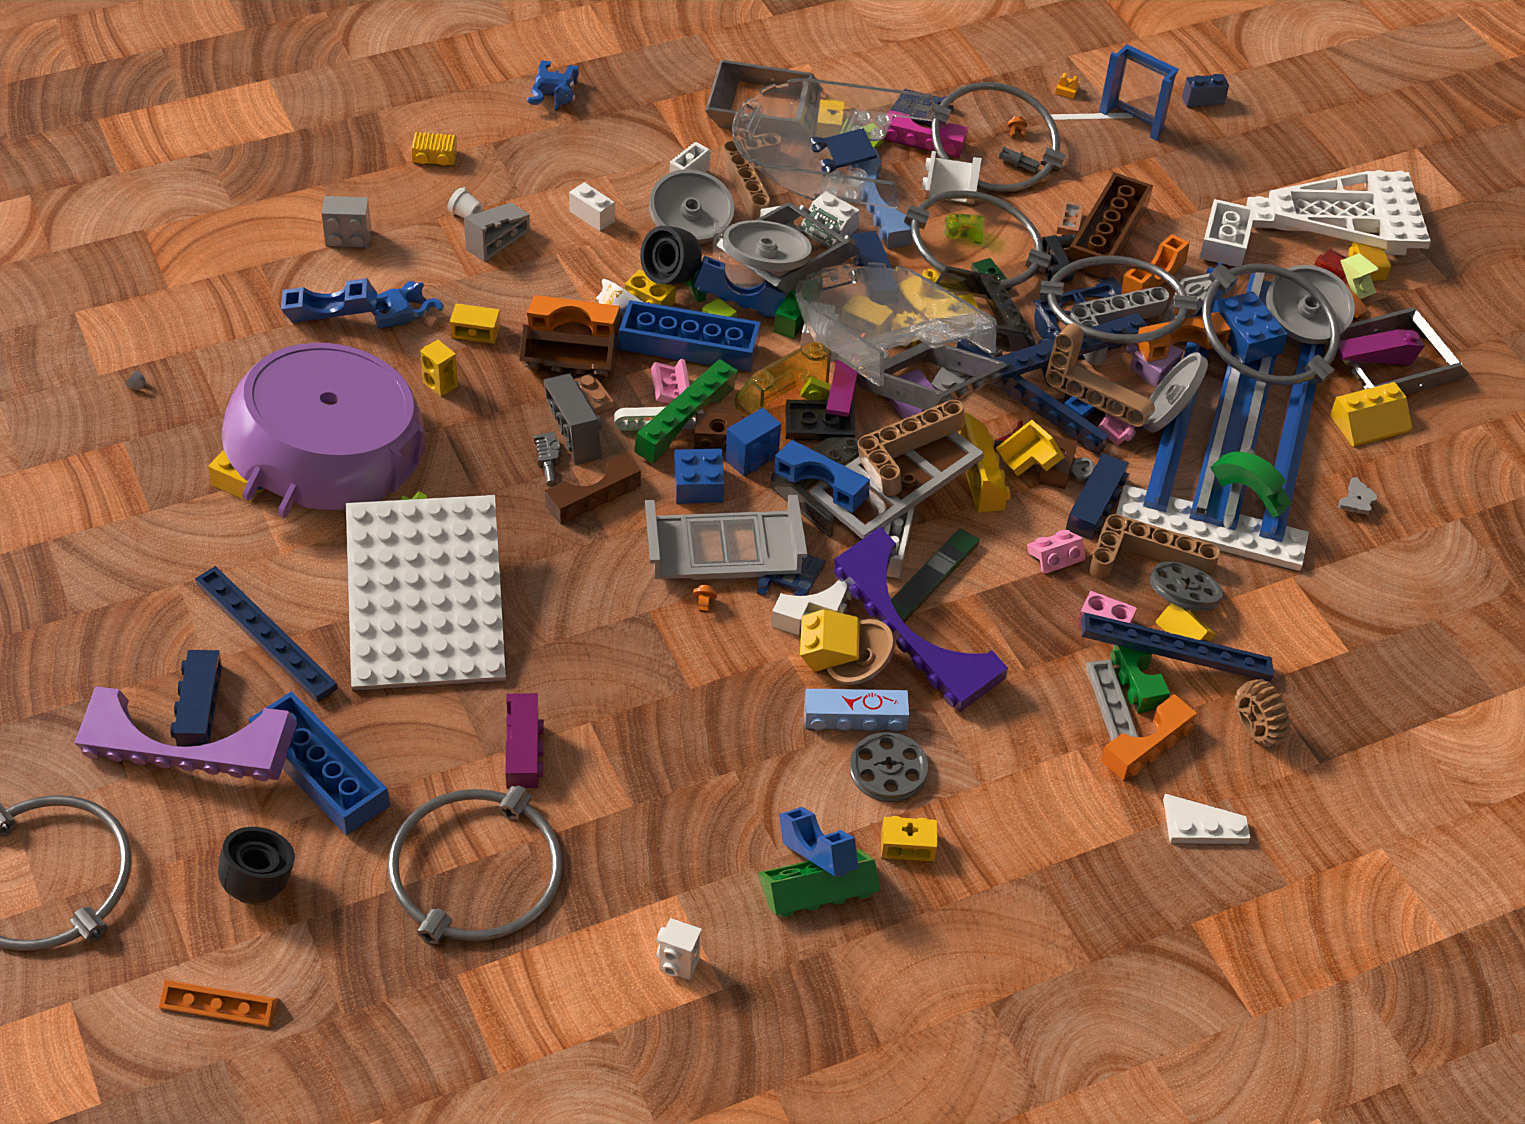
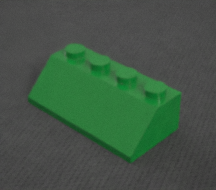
M861 849L856 850L859 868L849 871L847 875L841 877L833 876L810 860L758 872V876L769 909L776 915L779 914L780 917H787L795 914L796 910L804 908L806 911H812L821 908V904L831 902L832 905L847 902V898L851 897L858 899L871 897L873 892L880 891L875 859Z

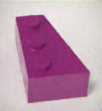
M538 693L506 694V788L518 785L523 788H538V778L543 777V762H538L539 756H544V740H539V735H544V719H539Z

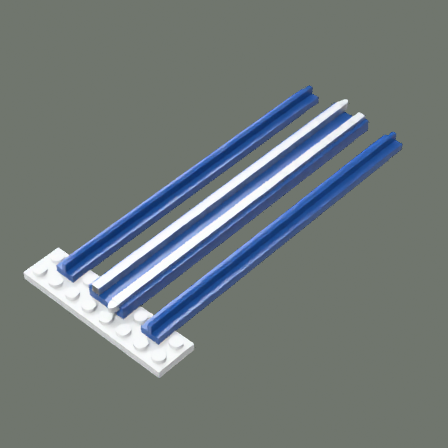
M1208 267L1206 274L1212 273L1215 268ZM1251 273L1246 293L1254 291L1266 306V295L1272 282L1263 280L1265 273ZM1218 289L1213 298L1211 313L1215 301L1221 300L1223 297V292ZM1202 307L1195 316L1202 315ZM1187 342L1183 359L1196 352L1207 358L1208 350L1196 343ZM1302 342L1295 375L1307 372L1304 368L1316 355L1323 356L1325 343L1308 344ZM1232 349L1231 355L1243 363ZM1277 355L1244 363V365L1256 371L1272 375ZM1228 364L1193 502L1171 497L1170 495L1197 392L1192 398L1191 403L1164 427L1148 489L1144 490L1125 485L1116 514L1212 543L1223 552L1300 571L1309 532L1287 526L1291 505L1280 516L1272 517L1265 506L1263 520L1242 515L1240 512L1247 485L1232 483L1222 487L1210 468L1222 455L1231 452H1243L1249 447L1255 451L1270 384L1247 377ZM1315 378L1292 385L1274 466L1287 481L1282 485V488L1291 502L1317 385Z

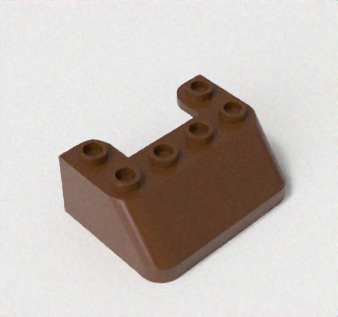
M523 324L519 361L525 364V367L529 370L541 371L542 367L551 368L550 372L564 373V369L573 370V374L586 375L587 372H593L596 377L609 378V374H614L619 350V339L612 333H610L609 338L533 330L529 325Z

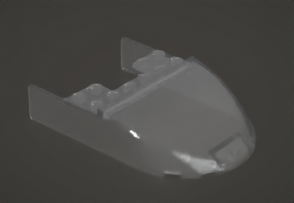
M808 78L787 80L788 83L776 86L774 83L766 86L754 98L749 97L737 111L733 120L732 135L738 152L755 169L777 185L813 201L826 191L843 201L897 209L899 205L895 182L870 179L864 170L852 168V165L837 168L832 173L822 172L821 161L823 159H832L827 147L818 153H814L811 149V139L813 137L826 138L864 128L870 141H880L885 138L895 117L933 121L935 118L931 94Z
M868 262V266L855 267L854 263L838 264L808 274L807 280H800L796 286V299L802 318L822 353L830 362L835 360L842 361L877 386L884 385V362L889 359L887 351L892 347L909 345L910 342L920 340L930 348H939L947 343H956L961 339H968L991 354L996 352L997 321L995 318L919 273L901 266L891 269L886 268L885 263Z

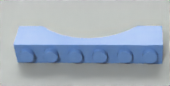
M874 148L877 158L849 165V171L854 174V181L856 186L860 188L861 198L865 199L867 211L872 214L873 224L878 228L880 240L884 241L886 248L909 246L912 243L911 225L904 223L906 214L889 205L878 191L876 182L880 177L882 161L876 148Z

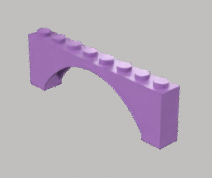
M95 686L75 744L82 750L83 755L90 758L103 756L117 762L125 759L139 765H145L147 762L155 763L162 768L177 766L186 771L199 769L213 775H218L221 772L228 773L236 778L250 776L259 781H268V779L279 780L297 722L289 711L264 708L263 713L257 719L227 738L201 746H171L150 739L136 728L127 708L129 700L119 689Z

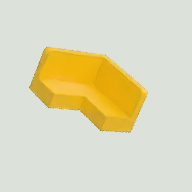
M1033 420L1029 421L996 447L997 452L1007 467L1017 476L1036 462L1044 470L1048 471L1065 457L1053 437Z

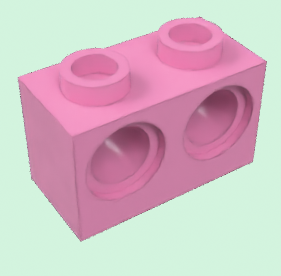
M1090 591L1081 609L1077 627L1081 628V618L1084 612L1133 624L1137 608L1106 597L1103 594Z

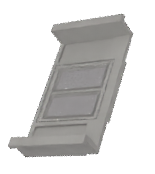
M788 495L787 511L656 516L655 500H645L650 564L654 565L655 579H729L801 573L802 558L807 557L798 495Z

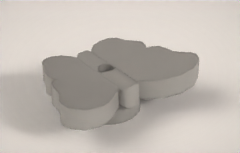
M1354 477L1349 483L1347 497L1339 501L1338 508L1367 515L1371 511V505L1377 500V494L1370 488H1367L1357 477Z

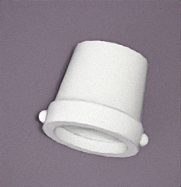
M464 187L457 189L448 202L447 209L453 216L458 215L464 218L482 212L483 204Z

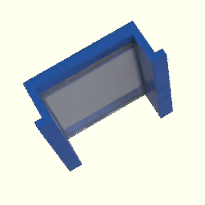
M1128 44L1118 53L1112 52L1110 54L1099 113L1107 115L1114 107L1153 125L1150 138L1157 141L1160 132L1165 129L1164 124L1174 80L1179 69Z

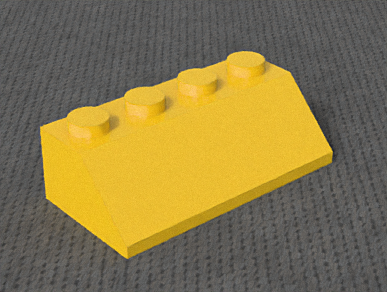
M964 412L965 426L959 430V434L984 453V458L965 471L977 512L1005 510L1007 500H1010V489L1004 483L1005 474L1004 470L999 467V454L994 451V438L992 435H989L986 425L969 413Z

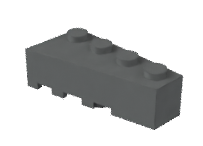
M570 374L544 379L546 401L554 419H557L561 434L565 435L568 450L573 452L572 459L574 464L601 459L599 429H602L601 419L599 415H595L592 404H588L586 394L581 392L578 381H574Z

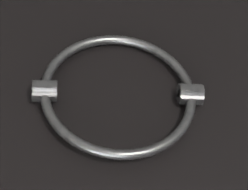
M980 82L969 84L953 91L940 105L932 102L926 120L932 122V142L940 159L951 160L941 143L940 125L945 127L951 109L947 107L965 94L975 91L993 90L1014 95L1036 109L1046 122L1051 134L1052 149L1046 148L1040 163L1044 168L1038 174L1023 182L1008 185L992 184L978 180V189L997 193L1018 192L1041 182L1052 169L1060 171L1066 154L1059 152L1060 138L1057 126L1047 109L1025 91L1007 84Z
M954 190L936 194L925 200L919 207L909 206L904 223L911 225V235L917 250L934 269L954 281L965 279V277L945 271L948 267L929 252L921 239L919 229L925 228L930 212L927 210L931 206L951 199H971L994 205L1015 217L1027 229L1033 239L1035 250L1031 248L1025 266L1029 268L1022 274L1010 279L989 280L992 289L1017 286L1026 282L1037 271L1046 272L1051 255L1044 253L1042 239L1038 230L1027 216L1002 199L976 191Z
M1095 256L1072 262L1060 269L1051 281L1041 282L1039 300L1048 301L1055 316L1066 326L1072 323L1077 324L1082 328L1085 336L1112 343H1142L1162 338L1176 330L1187 316L1195 317L1197 308V297L1188 296L1182 284L1169 272L1149 262L1123 256ZM1116 264L1139 268L1162 278L1176 291L1177 295L1174 296L1172 315L1177 316L1168 325L1147 333L1113 334L1098 331L1078 323L1061 309L1058 302L1062 301L1064 283H1061V280L1078 269L1094 265Z
M1220 264L1210 273L1208 279L1213 283L1208 288L1203 300V326L1208 340L1215 351L1232 368L1254 380L1274 385L1299 384L1313 378L1322 384L1333 374L1335 369L1330 364L1335 358L1339 347V325L1330 303L1311 282L1293 271L1269 264H1247L1230 270L1223 264ZM1255 272L1278 275L1298 284L1316 299L1328 319L1330 346L1325 357L1322 358L1320 355H1316L1305 366L1304 369L1307 372L1293 376L1269 375L1244 365L1225 349L1214 331L1211 319V306L1218 289L1226 293L1238 281L1236 276Z
M519 785L516 787L511 786L507 794L485 789L459 790L443 794L417 808L398 829L391 844L388 857L390 884L400 905L420 924L417 935L424 942L430 945H438L443 936L463 941H486L502 938L530 925L552 902L561 882L563 868L562 852L550 824L538 811L528 805L532 795L525 788ZM488 800L500 803L499 811L509 820H519L522 814L527 816L536 824L546 838L552 859L550 881L538 903L517 920L500 927L484 930H466L451 927L452 918L439 908H431L428 915L423 913L411 901L404 890L399 873V857L408 833L428 813L453 802Z
M66 795L37 797L17 803L7 809L0 803V836L6 837L13 832V828L17 824L13 817L21 813L41 807L69 806L88 811L103 820L114 833L121 855L120 870L114 888L96 912L90 906L86 908L81 907L70 920L74 928L47 938L23 940L0 935L1 948L17 951H37L63 945L80 936L87 943L97 942L104 936L108 928L103 919L113 910L123 895L128 884L132 866V852L128 836L117 818L108 810L90 800Z

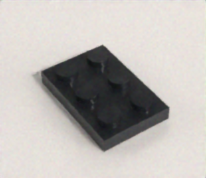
M786 399V439L855 441L854 401H852L849 417L826 413L828 401Z

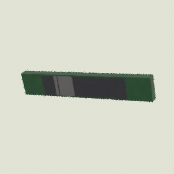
M959 528L891 599L894 609L904 623L979 545V538Z

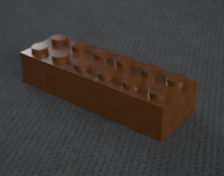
M1114 172L1070 245L1068 254L1070 263L1095 256H1120L1149 205L1153 185ZM1115 264L1094 265L1078 270L1107 279Z

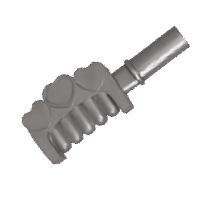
M554 432L533 435L534 444H537L539 456L537 458L538 467L544 466L543 470L545 471L547 486L553 487L556 485L554 465L559 464L561 455L560 442L557 440Z

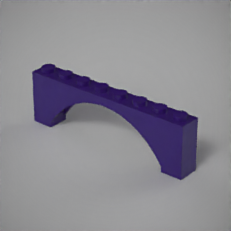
M879 527L835 558L834 574L839 581H844L849 586V590L855 599H860L865 604V609L870 616H875L891 629L898 648L903 653L907 652L911 656L914 666L919 671L923 670L928 676V681L935 689H940L948 705L951 707L955 706L961 712L1005 680L1008 667L993 650L988 653L978 654L947 650L922 639L904 624L892 605L887 587V570L890 559L896 555V543L882 527Z

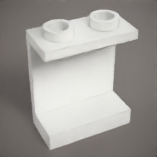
M932 151L931 158L926 159L925 170L929 171L928 178L923 177L922 190H925V198L954 190L977 191L982 158L973 157V162L967 163L936 158V151ZM971 199L945 200L971 205L975 203V200Z

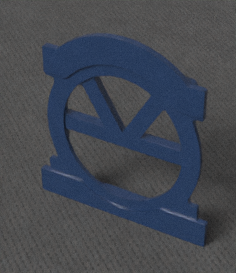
M1114 276L1107 277V279H1101V283L1096 284L1095 287L1076 289L1063 293L1062 301L1058 302L1061 307L1072 299L1076 304L1086 302L1083 297L1107 298L1121 295L1122 287ZM1034 300L1036 306L1034 324L1038 334L1042 339L1050 338L1052 340L1056 338L1062 330L1057 325L1056 316L1051 310L1048 301ZM1064 311L1068 316L1070 315V311ZM1125 343L1111 345L1108 347V350L1120 347Z

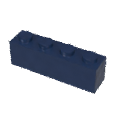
M869 231L851 234V238L856 241L854 245L860 249V252L853 256L855 270L859 271L860 283L866 288V297L881 307L899 304L901 288L877 232Z
M1104 453L1102 454L1069 513L1066 530L1090 540L1093 539L1096 532L1100 533L1105 523L1104 517L1110 516L1114 505L1112 502L1118 501L1122 491L1121 485L1125 486L1129 480L1130 473H1127L1128 462Z
M188 650L186 660L182 661L181 672L183 681L178 682V695L180 699L175 701L174 704L176 722H172L170 728L171 738H175L178 747L210 744L222 671L219 650Z

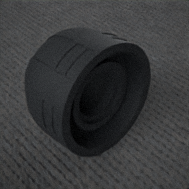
M658 226L652 229L643 240L640 260L645 275L651 281L658 284L676 285L687 282L695 275L702 262L700 244L692 233L678 227Z
M262 827L237 829L231 832L224 840L218 865L219 881L229 895L242 903L254 904L269 901L276 897L288 882L295 860L294 849L287 839L270 829Z

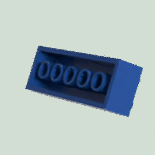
M629 300L619 329V350L677 360L683 359L706 365H713L720 359L736 370L751 372L759 345L761 322Z
M292 691L266 707L268 709L289 711L297 722L282 769L346 836L390 807L387 787ZM263 710L248 719L249 724L263 713Z

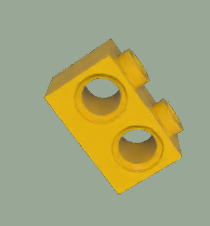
M641 269L625 283V290L645 303L672 307L676 303V286L655 283Z
M439 340L421 349L423 383L440 397L458 387L456 353Z

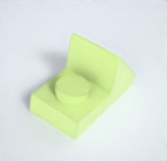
M1360 253L1340 260L1350 289L1360 299L1376 293L1370 273L1379 270L1374 264Z

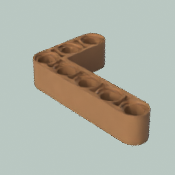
M774 133L727 141L723 147V165L753 220L760 218L761 209L770 207V198L753 165L775 161L780 157L781 137Z
M1077 324L1067 325L1055 338L1046 372L1048 384L1133 426L1141 427L1155 411L1153 402L1144 396L1076 365L1084 332Z
M958 400L944 402L867 434L858 440L860 462L884 495L895 496L902 491L900 469L892 458L963 429L965 426L963 404Z
M1114 514L1106 519L1093 553L1090 574L1097 579L1108 578L1120 549L1162 562L1187 564L1209 575L1216 569L1220 550L1212 543Z

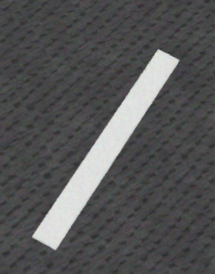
M1102 113L1050 114L1053 120L1133 118L1129 113H1108L1107 115Z

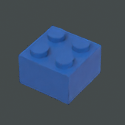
M761 408L727 428L725 461L743 477L751 472H755L767 462L773 461L775 455L779 452L781 423L768 411Z
M721 449L674 450L676 504L723 503L724 474Z

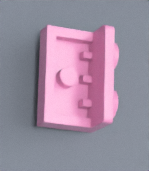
M680 359L675 367L654 362L651 372L656 401L670 404L690 386L689 372L686 368L685 360Z
M1108 413L1105 414L1097 427L1108 434V439L1117 446L1124 440L1126 442L1131 440L1136 433L1134 430L1136 426Z
M1061 530L1054 536L1040 537L1035 542L1027 544L1028 553L1040 560L1041 571L1045 574L1085 560L1083 538L1069 530Z

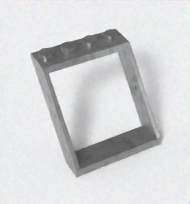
M721 60L705 112L720 128L757 134L774 133L780 137L806 141L813 134L824 86L813 73ZM739 81L801 90L802 94L795 120L731 110Z
M787 202L756 220L786 225L802 216L841 243L810 259L804 266L793 269L780 277H777L768 270L745 265L786 294L860 252V249L854 245L856 243L854 239L846 234L842 237L839 235L841 231L831 224L829 227L825 226L826 221L816 214L812 217L809 215L811 213L810 210L802 205L798 208L791 202ZM721 238L716 246L725 251L723 238Z
M1414 307L1352 323L1346 332L1340 336L1339 341L1393 331L1417 324L1449 363L1448 366L1375 385L1357 361L1343 360L1347 366L1351 364L1354 367L1351 372L1359 381L1362 379L1365 381L1366 384L1363 385L1365 389L1395 382L1404 395L1462 380L1469 372Z
M929 339L865 369L856 382L864 390L928 410L950 400H960L972 391L976 392L989 383H995L1002 377L1001 372L1005 369L1006 364L1002 361ZM924 360L974 377L941 392L892 376L891 374Z

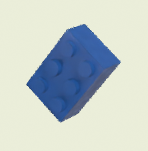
M1254 291L1215 301L1212 313L1219 312L1231 328L1227 343L1243 364L1282 354L1288 333Z

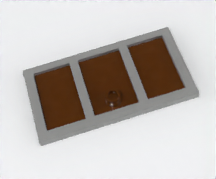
M955 432L892 458L900 469L902 491L895 496H886L880 491L862 466L858 457L845 467L869 478L870 492L869 497L853 513L833 503V489L824 481L809 490V493L860 538L864 539L879 527L884 528L984 458V453L959 433Z

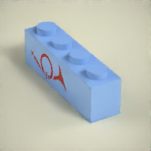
M806 689L804 701L805 729L907 730L909 719L908 690Z

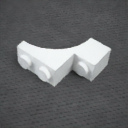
M838 580L829 589L814 595L792 596L781 593L772 611L771 627L799 635L801 632L802 616L820 610L845 614L847 608L845 603L853 597L849 586L844 581Z

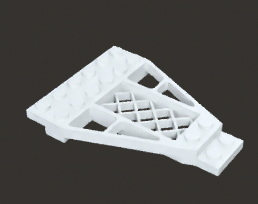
M1366 171L1271 190L1269 198L1257 196L1248 197L1247 206L1256 208L1252 227L1275 228L1285 231H1311L1383 248L1386 255H1406L1407 248L1429 249L1431 242L1409 172ZM1365 183L1366 191H1347L1343 187ZM1368 233H1378L1379 236Z

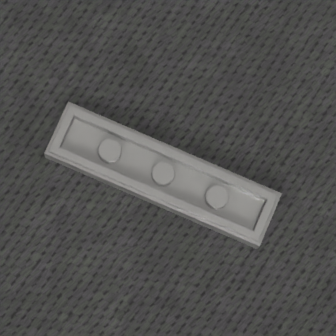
M1112 661L1087 662L1086 670L1111 741L1122 733L1138 737Z

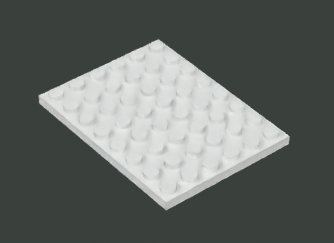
M495 495L346 503L352 690L506 681Z

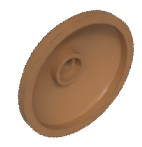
M874 619L861 620L859 659L827 668L828 673L837 682L847 685L863 683L874 678L887 666L895 649L893 632L882 621Z

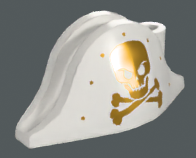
M604 278L602 280V292L596 297L599 303L620 306L621 317H624L629 300L643 302L622 287Z

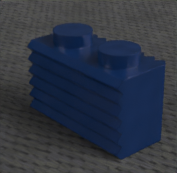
M1223 74L1187 77L1182 98L1186 107L1225 104L1229 84Z

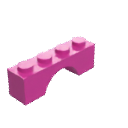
M889 109L883 123L882 133L884 134V140L935 151L931 128L921 127L914 123L910 113ZM947 123L945 127H940V139L947 155L961 157L966 145L968 127L953 123Z

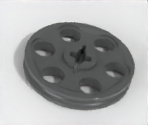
M1161 562L1154 567L1150 576L1152 588L1161 597L1185 609L1201 612L1214 610L1219 605L1223 595L1222 588L1216 580L1205 572L1187 564Z
M892 732L872 734L862 739L852 752L850 761L851 778L861 792L873 799L884 802L903 801L917 794L925 784L928 772L926 754L914 740L907 736ZM883 742H889L894 747L892 749L886 750L883 749L880 746V744ZM912 752L917 758L908 760L903 754ZM869 753L873 758L862 760L859 754ZM886 764H890L892 769H887ZM909 773H914L918 775L919 779L917 781H910L905 776ZM871 774L875 779L866 782L860 776ZM887 784H893L898 788V790L895 792H889L884 788V786Z

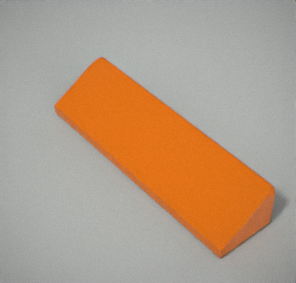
M164 980L158 1009L271 1027L279 998L174 980Z

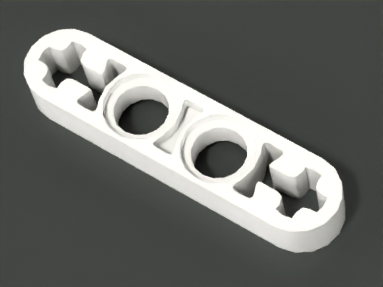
M665 407L619 409L614 414L615 427L622 431L640 430L649 422L642 420L644 417L654 418ZM691 418L682 429H695V418Z

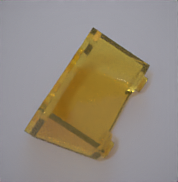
M810 342L755 372L734 397L736 410L745 418L761 408L769 412L768 402L795 387L801 391L811 376L829 383L832 351L820 342Z

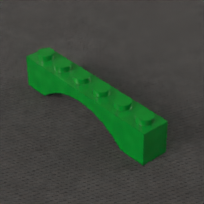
M719 359L637 432L634 452L650 463H654L667 451L680 430L698 411L712 402L722 401L734 390L738 370Z

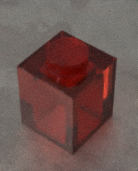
M1329 249L1324 255L1320 254L1318 256L1315 266L1332 272L1341 280L1346 277L1340 261L1346 259L1345 256L1332 249Z

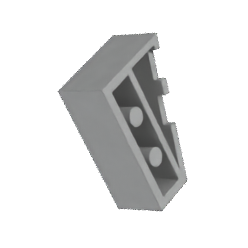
M508 203L464 217L466 250L483 262L487 261L530 231V214L513 203Z

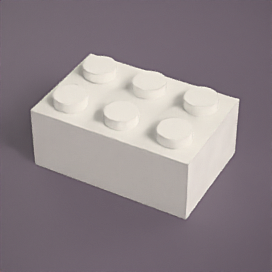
M1214 199L1199 258L1229 266H1241L1247 249L1256 208Z

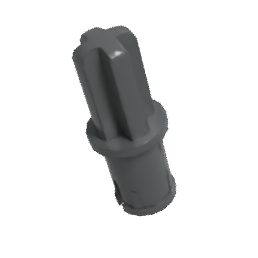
M1005 146L1002 148L1003 151L1000 152L999 159L1014 164L1016 168L1019 166L1033 173L1038 171L1039 161L1023 155V152L1018 153Z

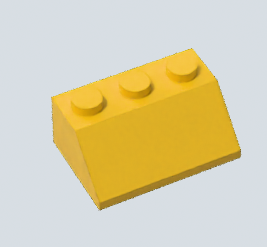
M1395 382L1336 397L1330 417L1352 447L1412 431L1407 398Z

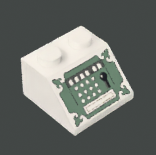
M826 191L812 202L809 208L811 211L809 215L812 217L815 214L826 221L825 226L829 227L831 224L840 230L839 235L842 237L845 234L850 236L858 229L859 209ZM803 219L799 227L800 233L828 249L841 243L807 219Z

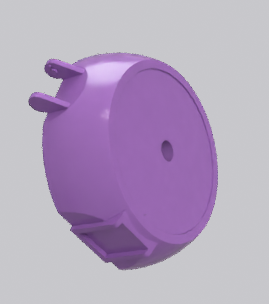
M298 344L280 349L264 357L240 380L229 400L222 426V443L227 458L235 470L244 479L248 480L242 498L250 501L256 494L258 486L284 497L278 509V515L282 518L288 516L294 502L312 509L346 510V503L382 501L390 491L395 493L420 465L421 456L425 453L424 420L419 404L404 378L382 359L363 350L339 344ZM328 402L333 403L334 405H327L324 403Z

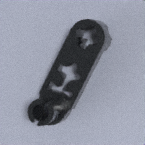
M1075 234L1058 237L1057 235H1051L1042 238L1044 253L1051 255L1050 266L1046 270L1048 281H1051L1060 269L1070 264L1063 249L1070 248L1076 237ZM1074 272L1064 277L1061 283L1072 282Z

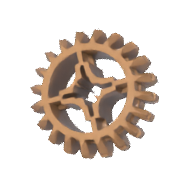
M1260 679L1246 682L1245 685L1237 690V695L1235 696L1237 703H1235V707L1238 712L1236 715L1239 717L1240 724H1242L1244 730L1253 738L1254 743H1259L1263 748L1274 747L1289 737V732L1291 731L1289 724L1292 723L1288 716L1290 712L1286 708L1282 694H1278L1275 686L1272 687L1269 681L1266 682Z

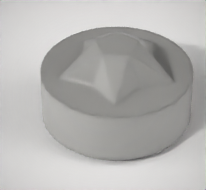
M1078 458L1072 464V475L1077 481L1086 482L1095 466L1089 458Z

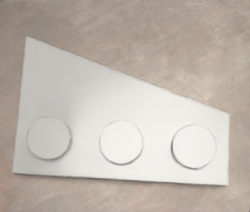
M1164 795L1163 801L1170 843H1249L1250 834L1246 816L1172 795Z

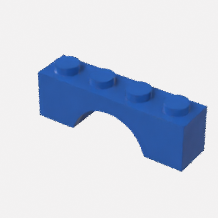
M705 255L694 281V286L703 293L711 292L724 301L731 300L737 302L742 308L755 309L766 317H775V312L786 296V293L767 280L752 288H742L735 285L727 277L725 263Z
M367 278L346 281V285L341 291L330 294L316 293L304 287L286 289L282 291L281 310L292 323L375 312L377 291Z
M793 440L775 455L776 474L794 483L803 479H818L826 482L833 489V503L852 513L869 497V478Z
M804 807L779 814L784 845L833 876H845L849 871L859 868L856 843L853 836L843 830L824 835L818 825L815 814Z

